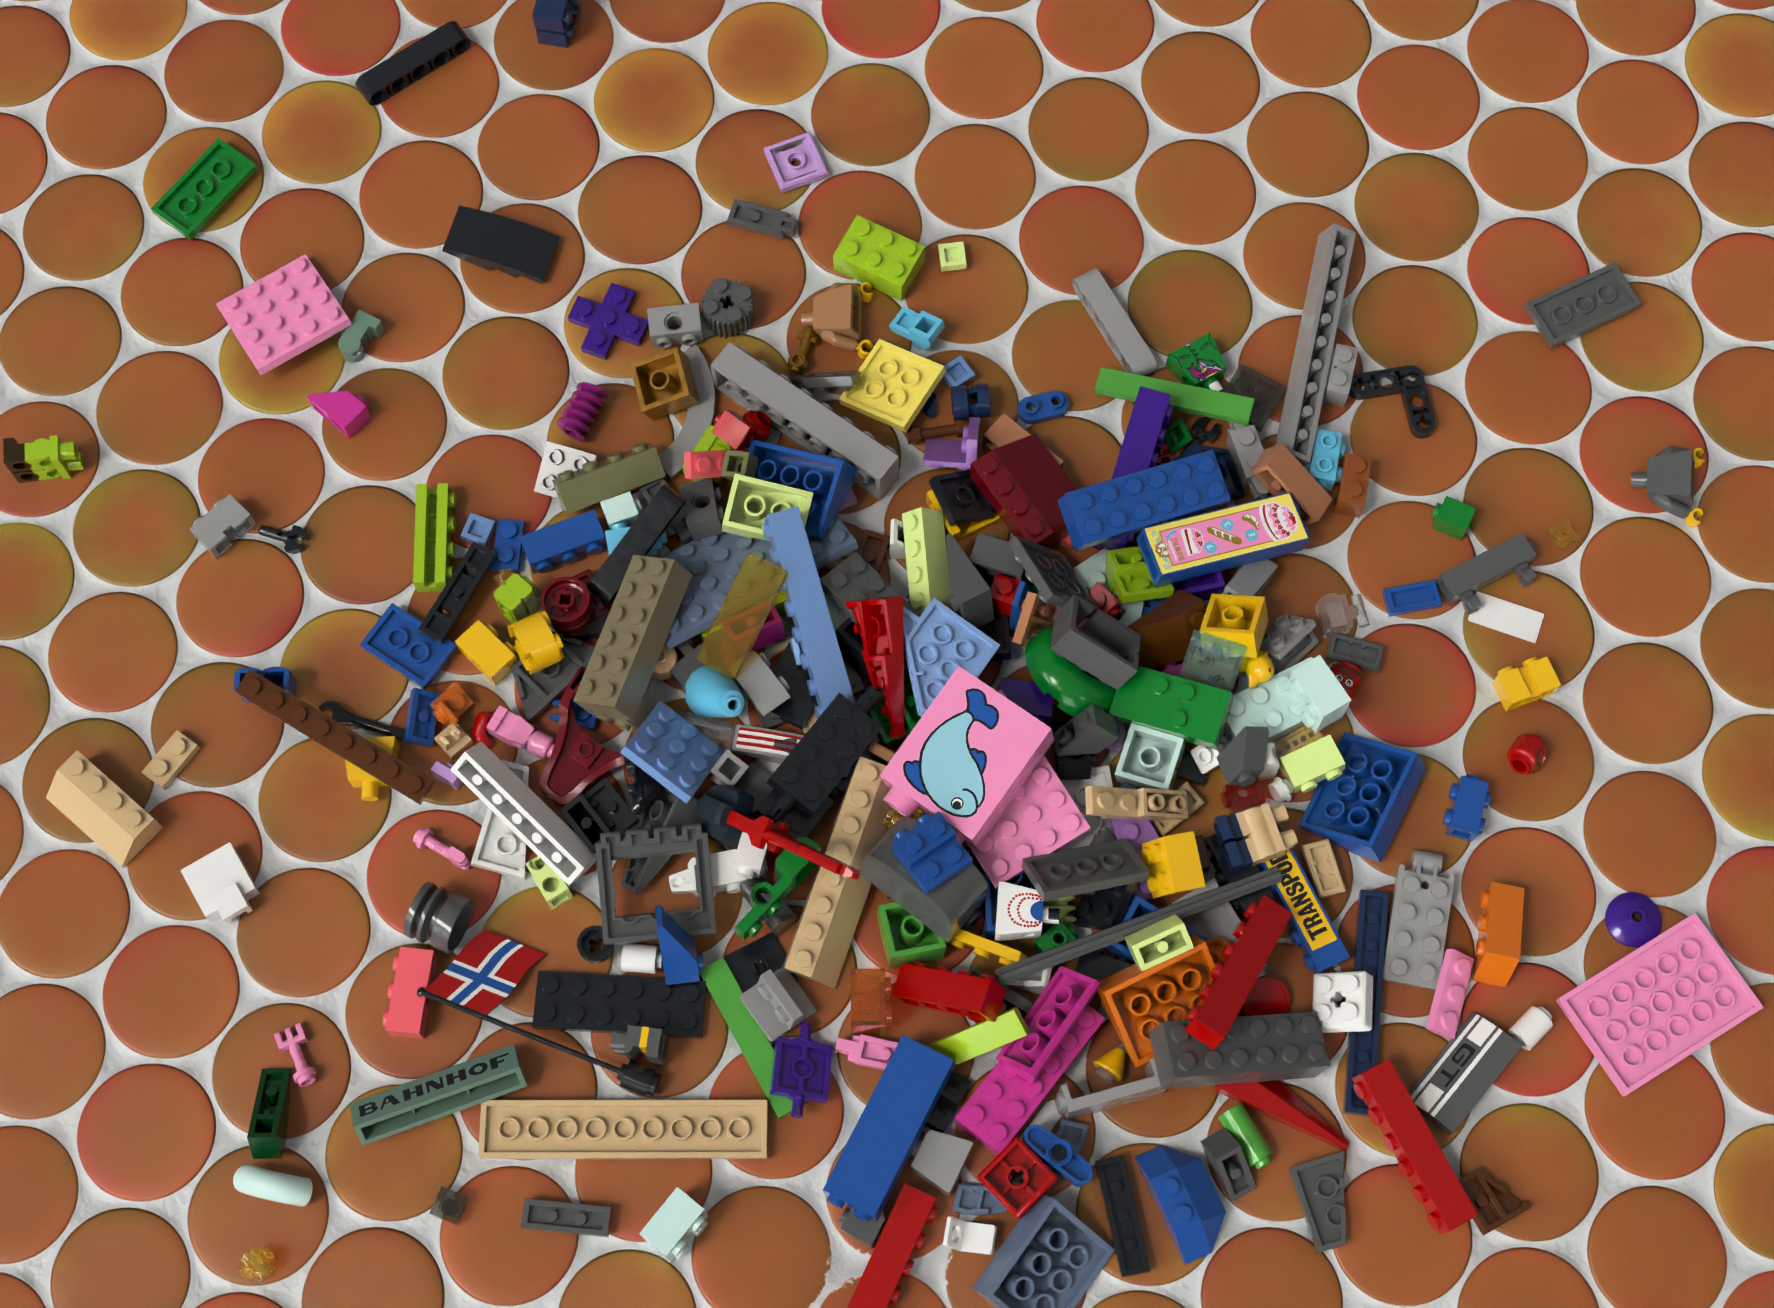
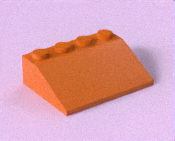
M1196 935L1190 936L1194 946L1191 950L1145 971H1141L1135 963L1099 981L1100 985L1097 993L1136 1068L1147 1063L1149 1059L1154 1058L1149 1033L1162 1022L1188 1020L1186 1015L1195 1003L1198 1005L1201 1001L1197 997L1206 982L1210 984L1213 979L1209 974L1215 966L1206 942Z

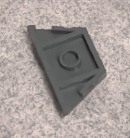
M557 633L563 644L561 650L564 658L560 662L530 675L529 670L525 669L520 659L511 667L525 715L530 724L552 704L553 700H557L565 692L578 667L587 668L595 649L594 646L584 644L583 641L575 638H565L562 634Z

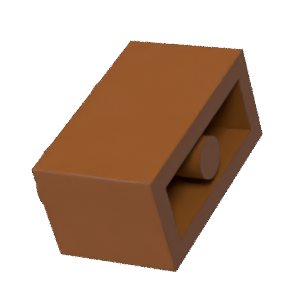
M1345 453L1340 466L1342 467V472L1337 486L1333 513L1360 518L1366 501L1372 457Z

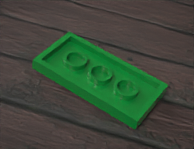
M218 138L155 203L151 210L157 217L189 240H192L258 170V167L250 159Z

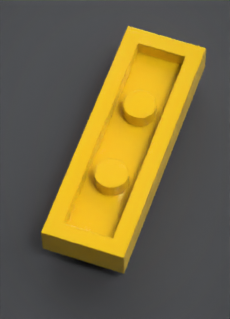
M962 929L948 943L962 950L965 945L974 948V954L989 959L990 955L998 957V963L1004 966L1028 958L1021 951Z

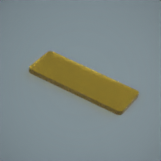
M750 553L746 556L697 654L699 662L729 678L735 679L738 677L788 576L787 571Z

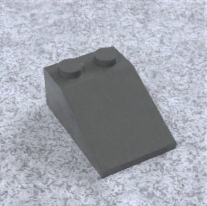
M950 533L946 535L950 590L948 601L956 614L978 629L995 620L991 589Z

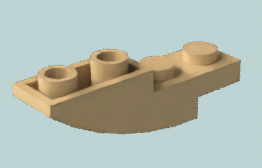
M1085 787L1086 815L1118 820L1188 819L1187 791L1154 788Z

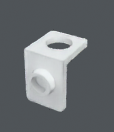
M948 1216L943 1245L957 1251L992 1255L997 1226L965 1222L953 1216ZM954 1226H956L957 1232L955 1240L953 1241L952 1229Z

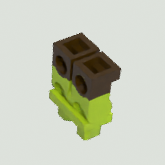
M58 435L49 436L50 440L40 438L33 443L18 444L15 438L3 439L4 464L12 472L18 483L56 479L61 476L63 479L71 478V471L84 470V455L82 452H78L75 441L62 442Z

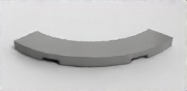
M696 344L684 353L689 358L700 403L688 407L686 420L677 438L659 455L664 472L671 481L683 472L684 452L693 451L708 426L712 425L714 420L715 390L709 366Z

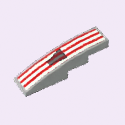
M737 724L735 726L731 752L781 764L804 735Z

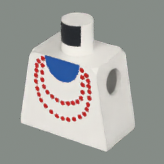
M999 881L995 941L1040 937L1042 923L1059 924L1060 907L1043 906V900L1037 890Z

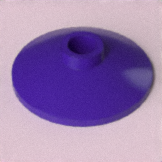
M1628 892L1618 895L1609 903L1605 912V924L1610 935L1617 942L1627 947H1641L1660 933L1662 926L1660 911L1651 899L1642 894ZM1632 913L1640 916V922L1632 919Z

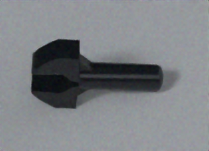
M1209 417L1197 419L1191 428L1195 431L1194 440L1186 445L1180 455L1196 444L1201 445L1204 441H1209L1213 444L1218 436V423L1213 426L1211 431L1202 433L1203 427L1209 421Z
M261 525L258 530L259 535L284 542V550L291 554L305 551L303 545L293 543L291 539L301 538L309 541L305 531L296 525H293L292 530L287 532Z

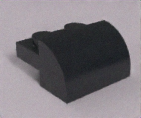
M606 777L587 793H580L560 810L593 854L596 853L595 844L601 843L600 833L620 831L621 837L625 834L626 830H630L640 822L630 806Z

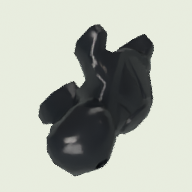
M624 756L627 776H634V781L627 784L628 792L632 799L634 815H640L647 806V803L659 794L662 785Z

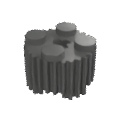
M718 278L713 280L712 285H709V289L706 288V293H703L701 305L704 321L710 330L713 329L715 336L718 334L720 338L724 336V339L729 336L732 337V334L736 336L738 332L742 333V330L746 331L751 328L755 317L753 298L749 287L743 286L742 282L738 283V280L733 282L732 279L727 281V279Z

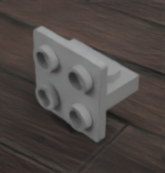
M1286 613L1279 616L1274 621V624L1265 632L1259 652L1262 650L1264 653H1268L1269 658L1274 664L1275 674L1294 666L1319 642L1312 632L1317 626L1314 620Z
M782 967L774 973L769 969L761 974L758 983L739 997L771 1042L816 1012V1008L790 972L782 970Z

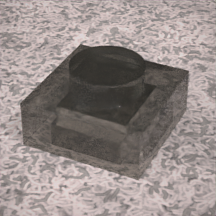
M441 1186L429 1214L458 1226L470 1198Z

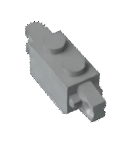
M1228 421L1230 429L1227 430L1226 445L1243 490L1250 489L1254 499L1259 496L1262 499L1267 498L1270 492L1250 471L1264 452L1255 425H1243Z

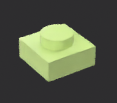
M963 242L938 244L941 272L967 268Z

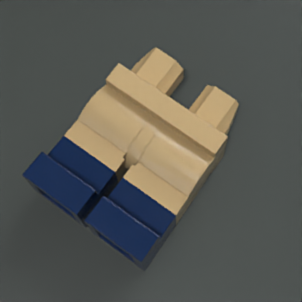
M1269 803L1239 813L1228 816L1225 814L1214 818L1213 827L1221 848L1223 847L1222 851L1231 874L1274 858L1282 857L1286 850L1297 845L1298 840L1293 829L1280 833L1277 824L1286 822L1289 819L1285 805L1270 807Z

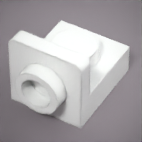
M1226 736L1221 738L1218 751L1200 745L1191 750V755L1202 774H1207L1217 766H1220L1216 757L1229 744Z

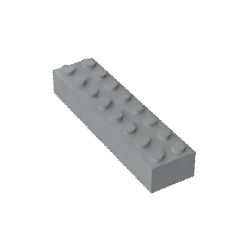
M729 342L711 363L714 388L748 411L764 412L772 422L771 427L806 451L844 460L855 467L857 470L853 483L879 501L899 478V456H897L898 454L893 448L887 445L882 446L871 433L867 431L862 432L857 429L850 419L844 416L841 418L835 414L828 404L824 402L819 403L813 399V396L806 389L795 387L788 377L773 372L763 360L757 361L751 357L744 347L740 345L735 346Z

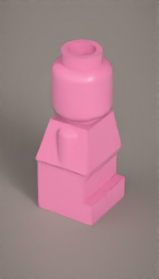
M500 705L486 726L490 735L509 746L527 749L528 752L541 759L550 758L555 739L542 731L535 732V727Z

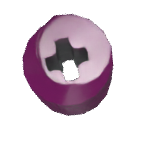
M580 382L576 386L577 391H574L572 394V400L568 401L567 408L562 412L563 417L558 419L557 424L566 435L579 442H584L585 437L581 432H590V428L585 424L593 425L595 423V420L590 415L598 416L600 414L595 406L603 407L605 404L600 397L607 399L608 394L599 386Z

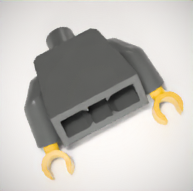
M1669 446L1655 454V456L1648 458L1647 472L1631 473L1632 488H1646L1650 502L1677 517L1685 519L1688 526L1696 527L1701 522L1695 520L1694 516L1701 517L1703 510L1700 508L1690 510V507H1693L1694 468H1699L1705 462L1704 459L1697 458L1701 457L1704 451L1702 448H1696L1692 452L1690 449Z

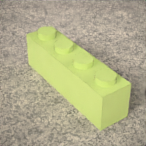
M920 507L902 513L910 605L921 615L932 599L935 598L952 610L948 601L950 590L943 511Z

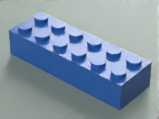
M1212 449L1068 492L1057 502L1074 550L1079 551L1141 532L1142 528L1220 508L1229 502L1231 498Z

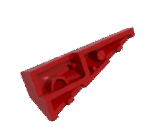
M884 596L846 601V608L853 611L857 623L853 626L855 633H860L863 641L864 650L861 652L872 685L876 689L875 691H879L883 696L884 706L880 707L882 715L888 716L891 725L889 736L891 738L904 736L903 596Z
M1280 1080L1215 1085L1213 1089L1215 1092L1265 1113V1116L1336 1148L1346 1151L1349 1141Z

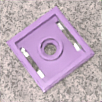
M810 132L763 148L781 193L828 177L827 168ZM794 160L800 161L799 166H793L791 163Z

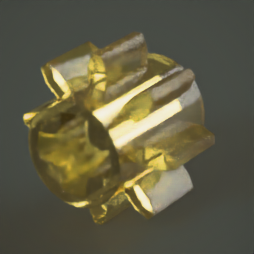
M258 1245L254 1246L240 1258L244 1266L239 1271L246 1280L251 1282L255 1278L260 1283L276 1270L272 1263L277 1260V1257L267 1247L261 1250Z

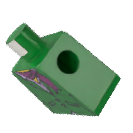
M1210 332L1168 354L1166 367L1182 384L1220 392L1225 391L1219 381L1225 376L1226 365Z

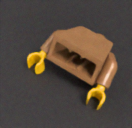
M869 282L862 283L860 287L857 284L834 283L823 293L813 298V311L801 314L803 327H813V330L823 341L851 352L857 350L858 356L866 359L869 352L863 351L862 348L872 349L873 345L869 340H863L860 343L857 340L861 339V301L870 302L873 299L874 294L871 293L872 285Z

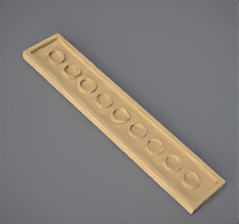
M488 1100L481 1103L478 1158L767 1159L768 1100Z

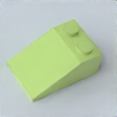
M735 473L721 531L747 538L770 541V538L765 539L762 530V523H765L766 515L794 507H799L805 527L813 492Z

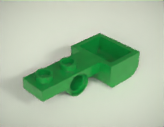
M806 837L796 838V840L821 851V848L811 839ZM784 850L775 861V879L777 883L772 886L769 883L760 882L752 888L750 894L752 909L735 926L736 934L743 941L749 935L754 937L764 925L761 922L768 915L774 916L782 907L781 901L789 892L792 894L818 865ZM761 893H766L771 897V900L768 903L762 904L755 898Z

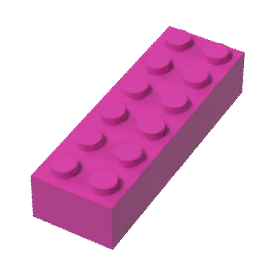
M1088 1005L1033 1085L1001 1062H998L957 1114L954 1123L997 1156L1021 1132L1101 1028L1105 1018Z

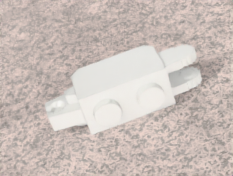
M737 849L709 854L713 897L716 896V893L727 891L729 894L741 892L740 885L747 878L740 877L736 871H732ZM693 857L687 864L688 869L669 876L672 894L693 893L694 897H699V893L696 891L694 869L696 858ZM764 859L760 876L767 874L768 866L766 859Z

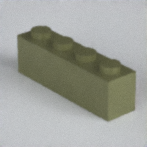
M640 442L631 447L632 450L625 453L617 451L607 455V460L599 463L597 460L583 464V469L578 471L567 470L557 475L558 478L552 480L562 509L569 514L665 477L666 475L656 447L651 443Z

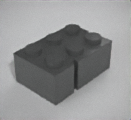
M1074 594L1055 613L1050 649L1057 655L1076 664L1080 669L1094 675L1104 684H1108L1118 690L1138 671L1139 654L1137 653L1140 650L1141 635L1100 609L1079 627L1078 625L1094 610L1095 606Z

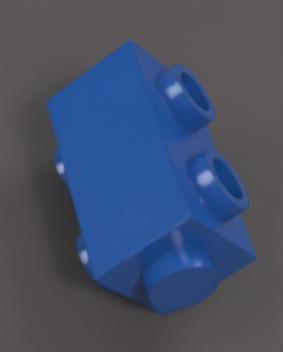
M1475 775L1461 776L1457 783H1452L1448 799H1452L1451 809H1446L1443 818V824L1447 825L1446 835L1473 841L1478 834H1482L1486 821L1485 818H1482L1483 808H1488L1491 799V793L1487 792L1489 782L1482 781V778Z

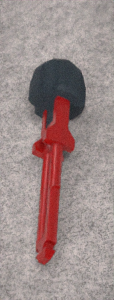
M731 785L713 786L697 802L696 817L698 823H701L702 830L725 844H737L740 841L742 832H745L749 835L751 845L764 850L767 843L768 849L774 853L779 854L781 848L842 877L852 880L859 879V870L788 836L789 824L783 821L774 823L775 820L766 816L758 818L759 813L752 810L754 797Z

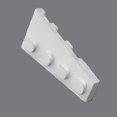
M502 760L528 786L529 767ZM488 807L472 857L471 866L524 880L526 843Z

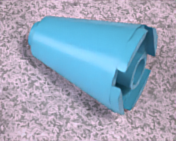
M720 665L701 666L692 672L686 681V704L698 716L703 718H730L742 712L745 705L743 695L735 678L726 668Z

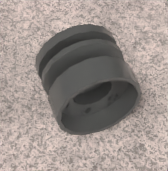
M429 881L419 889L410 905L405 919L404 935L411 939L416 937L418 942L421 943L426 942L430 938V945L433 948L450 954L458 947L467 931L474 910V901L458 893L451 894L447 899V889L444 887L438 888L436 884Z

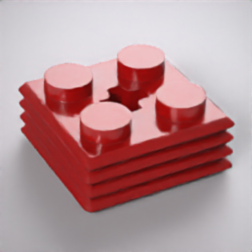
M1015 1137L977 1176L978 1180L1018 1220L1058 1181L1057 1175L1019 1137ZM1016 1171V1173L1020 1174L1023 1171L1025 1173L1022 1185L1019 1183L1012 1185L1011 1182L1014 1179L1011 1175L1013 1172Z

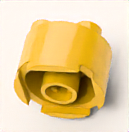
M545 611L536 612L508 625L510 638L516 636L517 639L515 640L516 645H514V648L525 669L529 670L530 675L554 665L564 658L561 650L563 648L562 641L557 633L552 634L549 628L551 621Z

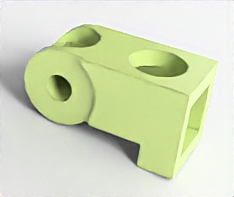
M539 856L525 863L551 910L573 898L565 882Z

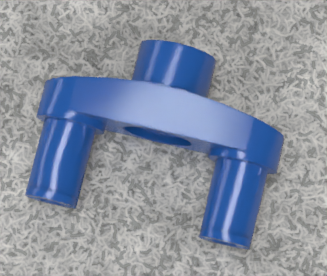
M1031 1125L1026 1128L1023 1134L1024 1143L1046 1164L1068 1179L1075 1187L1087 1185L1093 1177L1092 1167L1067 1141L1060 1139L1040 1125ZM1054 1147L1063 1148L1066 1152V1159L1063 1161L1054 1160L1051 1156V1149Z

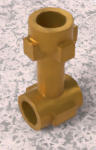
M803 327L802 332L798 333L797 340L801 341L797 352L793 353L788 359V367H790L794 375H803L807 371L808 362L805 358L810 345H816L818 340L817 333L810 327Z

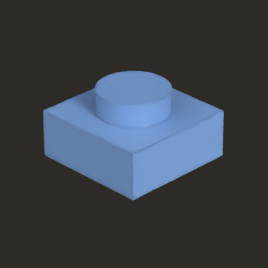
M961 355L944 365L946 373L942 378L950 388L951 386L967 385L975 379V373Z
M470 513L460 537L464 541L470 543L474 541L487 548L496 527V522Z

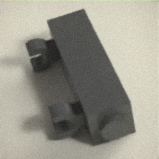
M1521 533L1440 574L1436 581L1437 587L1449 606L1461 600L1465 611L1470 615L1478 611V607L1482 605L1479 598L1473 593L1513 573L1517 574V578L1523 587L1533 583L1532 579L1537 576L1528 565L1532 563L1537 555L1535 553V546L1530 539H1526L1524 534Z

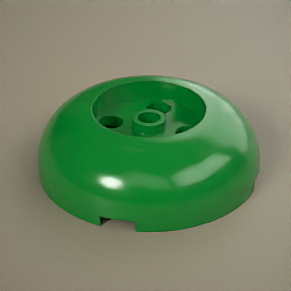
M1053 624L1040 629L1027 642L1025 658L1029 672L1043 694L1045 695L1049 692L1059 702L1057 707L1073 717H1076L1092 704L1109 714L1116 689L1108 684H1104L1094 675L1080 669L1076 664L1057 655L1050 649Z

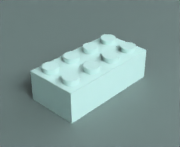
M1310 657L1273 675L1265 683H1259L1252 689L1247 688L1233 695V703L1224 728V734L1228 741L1231 742L1245 726L1268 727V742L1272 743L1305 727L1300 717L1301 712L1296 705H1291L1287 700L1284 688L1291 672L1313 658Z

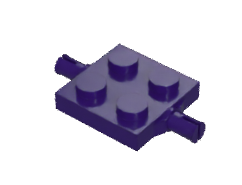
M806 1021L801 1022L800 1037L790 1039L778 1036L775 1041L770 1095L787 1097L793 1100L791 1117L794 1118L796 1115L797 1118L803 1117L804 1102L826 1103L829 1093L833 1046L820 1044L811 1039L813 1024L811 1022L807 1024Z

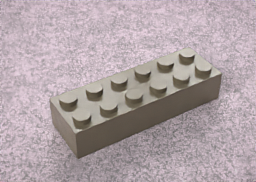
M633 555L573 699L575 703L590 714L628 721L634 720L692 577V574L675 559Z

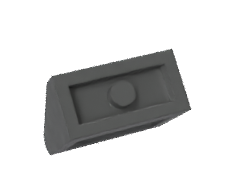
M763 876L747 879L740 885L742 897L750 906L752 888L760 882L769 883ZM761 893L755 899L759 903L764 904L768 903L771 897L766 893ZM784 900L781 901L783 905L774 916L768 915L763 920L776 938L798 921V917Z

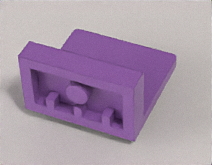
M970 417L969 426H964L962 440L927 439L923 465L936 469L956 467L959 470H969L970 464L977 460L980 418Z

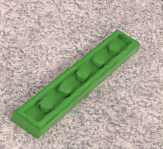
M1104 367L1100 369L1095 386V394L1132 402L1136 401L1140 386L1170 394L1169 404L1173 405L1172 410L1243 425H1249L1255 398Z
M721 957L705 966L704 969H699V974L703 981H706V986L775 1114L780 1119L792 1112L793 1100L787 1097L770 1095L774 1049L767 1036L739 999L743 992L726 961Z

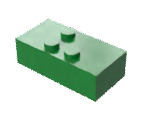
M1138 666V671L1116 690L1109 715L1113 716L1115 721L1126 725L1133 723L1184 738L1186 742L1218 751L1234 698L1231 691Z

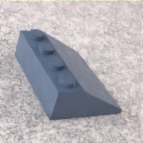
M1043 1195L1019 1220L972 1289L995 1308H1075L1115 1249L1057 1200Z

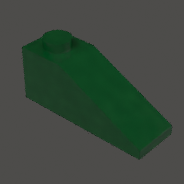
M291 1068L262 1069L247 1135L253 1159H282L287 1136Z

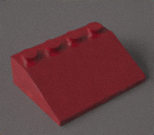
M1036 433L993 449L970 464V477L1013 536L1016 535L1049 547L1069 534L1057 500L1064 494L1077 490V488Z

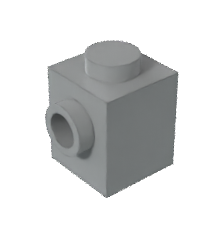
M726 749L710 770L713 774L711 780L717 785L734 786L749 766Z

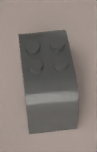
M902 816L864 856L861 875L949 943L983 904L987 883L979 870L971 864L926 895L892 853V846L895 841L894 836L904 828L911 831L918 826L916 820Z

